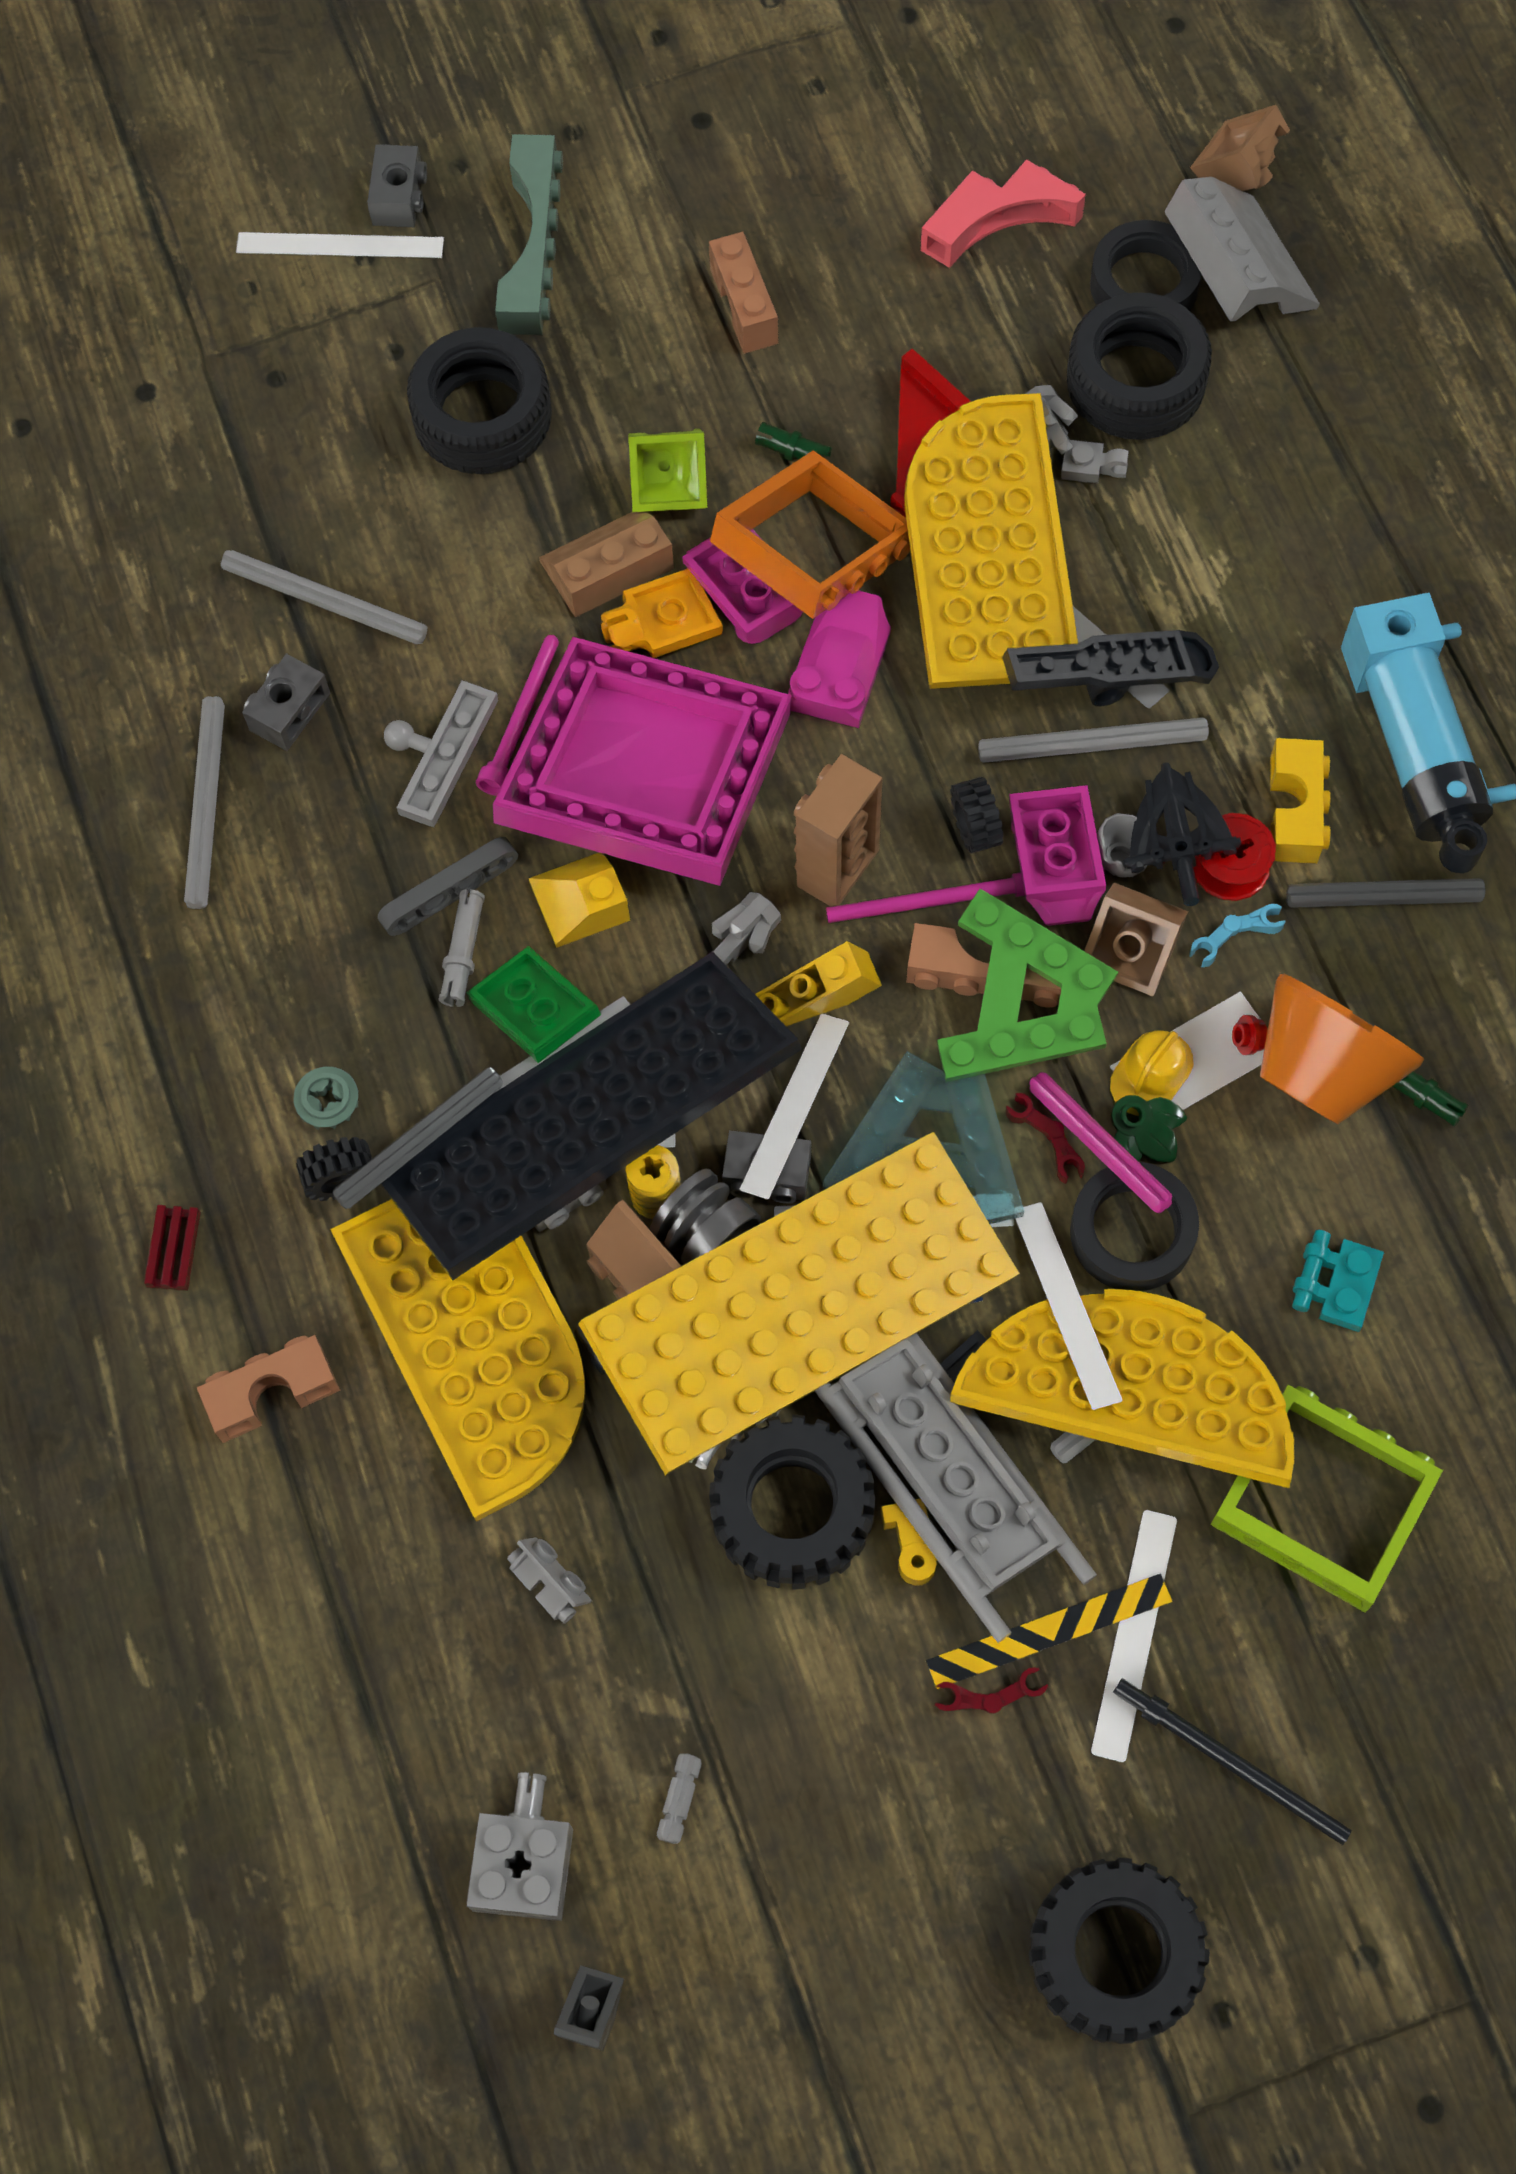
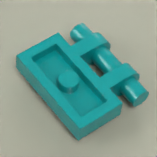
M1315 1230L1312 1242L1307 1243L1304 1250L1303 1258L1306 1261L1302 1275L1296 1278L1293 1286L1295 1297L1292 1307L1301 1312H1308L1311 1300L1322 1303L1318 1319L1359 1332L1363 1326L1384 1252L1343 1239L1339 1252L1336 1253L1328 1248L1331 1234L1324 1230ZM1322 1266L1333 1270L1328 1287L1317 1282Z

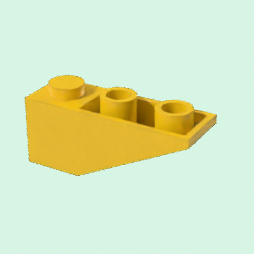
M846 941L755 995L785 1026H789L849 1005L882 985L868 951Z

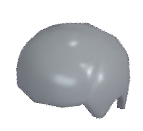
M1116 813L1107 817L1097 832L1103 868L1113 876L1133 877L1139 874L1132 873L1131 869L1124 868L1123 860L1130 857L1131 836L1134 822L1137 820L1136 816Z

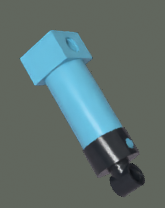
M1430 593L1355 607L1341 645V650L1356 693L1365 691L1370 693L1402 787V796L1415 835L1422 841H1442L1439 858L1443 866L1454 873L1469 872L1477 865L1486 847L1487 834L1481 825L1486 823L1493 815L1492 804L1515 800L1516 784L1487 789L1481 769H1479L1473 759L1438 657L1445 640L1459 638L1462 633L1461 626L1457 622L1446 625L1440 624ZM1456 844H1464L1470 850H1462Z

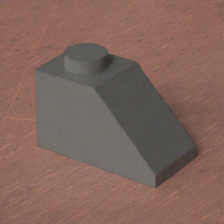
M580 1965L555 2026L554 2035L583 2046L604 2051L615 2022L624 1978Z

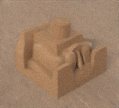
M1277 105L1226 120L1190 167L1197 177L1212 176L1241 191L1252 188L1258 189L1266 185L1273 176L1268 166L1275 158L1274 149L1278 144L1277 137L1288 134L1290 131Z

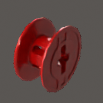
M1228 813L1222 815L1232 837H1240L1242 845L1236 848V854L1229 856L1224 854L1223 851L1214 852L1209 860H1205L1201 855L1195 856L1197 866L1193 867L1197 883L1207 893L1221 900L1239 901L1250 898L1263 889L1269 878L1270 868L1275 861L1276 844L1271 831L1260 820L1247 814Z

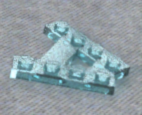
M908 1051L902 1057L823 1181V1188L827 1189L919 1140L920 1138L906 1137L904 1134L920 1109L952 1113L960 1144L941 1141L940 1143L966 1186L973 1188L976 1202L989 1224L1023 1217L1024 1208L985 1074L946 1082L943 1070L936 1068Z

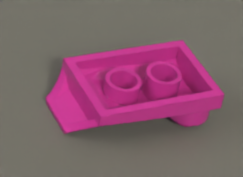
M754 529L750 530L753 534H755L757 537L761 539V537L755 532ZM710 538L687 551V554L682 557L686 567L732 622L737 637L743 642L750 644L762 642L801 617L803 611L712 544Z
M858 590L856 593H849L840 599L839 603L832 610H825L814 618L797 669L790 679L788 694L792 695L791 711L859 728L891 633V626L886 618L881 597Z
M1088 786L1009 794L1011 829L1015 836L1026 900L1033 906L1047 926L1089 921L1092 919L1098 901L1106 891V881Z

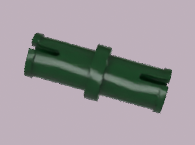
M762 422L758 429L759 432L772 436V439L756 435L755 445L782 453L787 460L793 461L794 458L799 460L813 450L818 454L831 457V446H825L802 437L801 432L796 430L790 433L771 426L766 422Z
M1414 1071L1392 1086L1414 1100V1106L1419 1109L1427 1108L1453 1127L1457 1125L1460 1121L1459 1117H1463L1469 1106L1437 1087L1439 1082L1431 1078L1428 1081Z

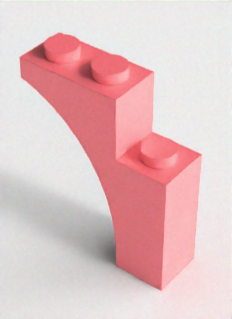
M1028 160L1019 167L1002 188L990 178H984L978 173L971 171L922 227L921 251L950 268L976 242L1010 226L1050 222L1075 227L1083 217L1086 194L1075 185L1064 182L1052 175L1046 168L1037 166Z

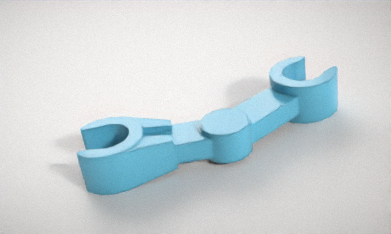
M1269 904L1249 915L1227 916L1223 924L1208 938L1201 937L1193 942L1189 956H1193L1196 950L1201 948L1208 950L1210 955L1203 959L1201 967H1208L1215 961L1217 950L1231 936L1239 932L1250 930L1267 934L1280 932L1284 927L1285 920L1272 923L1267 920L1266 916L1279 915L1282 906Z

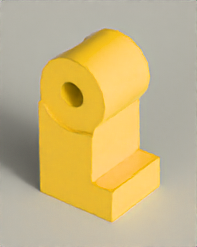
M916 1499V1502L928 1517L925 1504L921 1499ZM897 1504L881 1506L884 1530L896 1528L901 1550L898 1571L901 1578L911 1585L928 1583L936 1571L937 1559Z

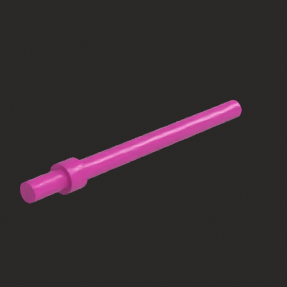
M1019 872L1013 873L1012 878L827 907L828 923L970 901L973 900L979 889L994 897L1013 893L1016 897L1025 896L1022 875Z

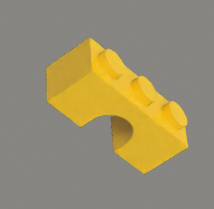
M1276 738L1270 756V791L1290 793L1300 802V806L1296 808L1275 809L1270 824V831L1276 844L1275 861L1317 864L1322 850L1329 848L1330 826L1324 825V814L1329 812L1330 791L1324 790V779L1329 777L1330 756L1324 755V740Z

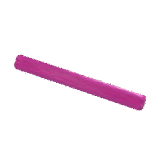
M1040 1072L1036 1077L1030 1079V1092L1154 1212L1162 1213L1171 1206L1172 1194L1047 1073Z

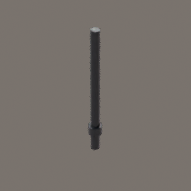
M1121 1678L1113 1693L1140 1710L1142 1718L1154 1726L1158 1723L1342 1846L1347 1841L1352 1832L1351 1829L1168 1708L1169 1703L1156 1694L1151 1697Z

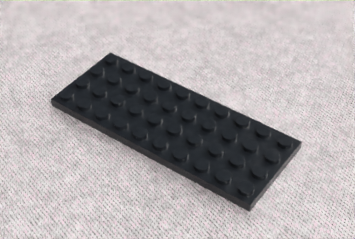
M712 951L492 1094L380 1185L450 1278L455 1280L802 1050L798 1038Z

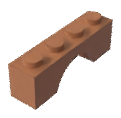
M915 923L906 983H913L916 987L925 990H933L937 987L953 989L956 993L966 996L976 995L977 993L984 994L989 963L979 961L970 956L960 945L955 929ZM1027 968L1021 1000L1034 1001L1036 1005L1041 1007H1055L1059 1005L1061 988Z

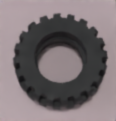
M792 1415V1422L781 1423L780 1416L768 1418L766 1427L758 1429L755 1424L744 1430V1438L738 1441L734 1438L728 1444L725 1458L718 1459L713 1470L714 1481L710 1483L709 1498L716 1538L719 1545H723L727 1558L734 1566L737 1564L742 1566L744 1574L753 1580H756L758 1577L766 1579L767 1586L780 1589L781 1583L792 1584V1590L805 1589V1583L816 1581L819 1586L830 1581V1575L838 1571L842 1574L851 1566V1559L855 1555L859 1556L866 1545V1538L871 1533L874 1519L875 1495L872 1473L865 1466L866 1458L859 1448L853 1449L850 1446V1437L841 1430L834 1434L830 1431V1423L817 1419L815 1425L805 1423V1416ZM792 1466L809 1469L820 1475L830 1486L833 1495V1510L827 1524L818 1532L804 1538L785 1539L768 1533L757 1523L751 1506L753 1491L756 1484L764 1476L779 1468Z
M1118 1857L1116 1861H1105L1104 1858L1091 1861L1085 1867L1076 1868L1068 1873L1049 1892L1039 1907L1036 1919L1032 1924L1029 1937L1031 1938L1029 1961L1030 1966H1033L1035 1974L1034 1983L1038 1992L1043 1993L1049 2003L1046 2006L1055 2017L1059 2015L1068 2023L1066 2025L1068 2028L1076 2033L1082 2032L1091 2036V2040L1103 2043L1109 2041L1118 2042V2044H1129L1149 2039L1166 2031L1189 2012L1195 2004L1193 2002L1194 1999L1202 1991L1206 1981V1977L1203 1975L1205 1966L1209 1964L1210 1949H1205L1204 1937L1208 1934L1204 1921L1199 1922L1195 1910L1198 1908L1191 1895L1188 1898L1183 1895L1178 1889L1181 1884L1171 1875L1165 1878L1157 1873L1158 1867L1146 1862L1143 1865L1132 1863L1130 1858ZM1111 1906L1132 1909L1144 1916L1158 1935L1161 1946L1159 1969L1151 1983L1135 1994L1115 1996L1104 1993L1091 1985L1079 1969L1075 1955L1077 1933L1085 1919L1099 1909Z

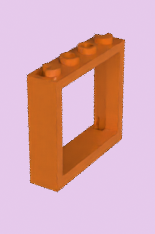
M814 450L716 514L710 538L712 544L812 619L825 610H832L839 603L840 599L849 593H856L867 580L873 576L879 577L886 570L887 566L896 560H903L910 552L906 518ZM809 491L879 542L821 583L817 582L750 531Z

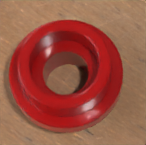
M1253 1015L1241 1016L1232 1030V1040L1238 1051L1242 1055H1254L1257 1051H1262L1265 1048L1267 1026L1262 1019H1257Z

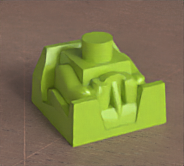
M700 428L693 431L650 435L647 433H629L633 512L707 508L704 432Z

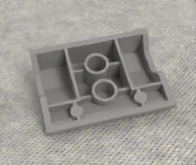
M1212 176L1181 181L1164 212L1230 322L1238 320L1259 304L1278 302L1282 314L1318 308L1320 303L1254 196Z

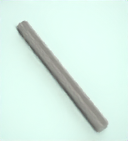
M226 550L223 554L221 561L223 570L411 643L422 644L425 640L428 630L425 624L234 550Z
M207 696L202 700L184 897L187 907L191 909H203L208 903L225 708L222 698L217 696Z
M1202 717L982 739L978 744V753L981 762H994L1204 741L1208 738L1209 727L1207 720Z

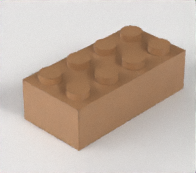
M840 754L833 765L827 764L822 769L816 781L818 786L810 796L805 794L799 800L794 810V816H796V827L794 829V834L796 835V845L794 848L796 863L794 869L797 872V887L830 907L839 906L879 852L883 778L843 754Z

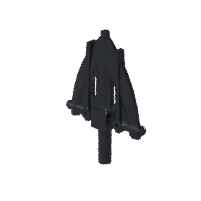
M1166 762L1161 764V771L1153 782L1145 780L1146 794L1136 816L1137 820L1134 822L1130 857L1123 860L1124 868L1131 869L1132 873H1139L1144 870V866L1153 864L1157 869H1162L1165 862L1172 861L1173 871L1177 870L1183 903L1186 906H1194L1199 903L1193 867L1197 866L1195 856L1201 855L1205 860H1209L1214 852L1223 851L1226 855H1233L1237 853L1236 848H1239L1242 844L1240 837H1232L1217 807L1194 784L1191 772H1186L1185 776L1172 769L1170 763ZM1185 809L1197 818L1198 827L1191 832ZM1163 813L1167 837L1157 834L1156 824Z

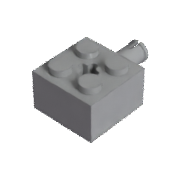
M518 1773L514 1813H510L509 1816L479 1813L467 1907L473 1912L562 1921L573 1828L568 1822L549 1821L541 1817L544 1785L547 1777L533 1773L532 1788L529 1793L531 1776H529V1773ZM524 1856L527 1863L532 1866L530 1870L522 1872L521 1878H517L510 1867L512 1863H518L519 1857Z

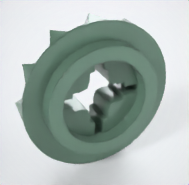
M320 1067L308 1072L298 1082L294 1091V1106L303 1122L313 1125L316 1129L320 1127L335 1129L338 1124L350 1121L351 1114L355 1108H358L359 1090L354 1079L344 1070L336 1067ZM332 1087V1094L339 1101H336V1103L329 1102L327 1108H324V1111H322V1104L315 1097L325 1096Z

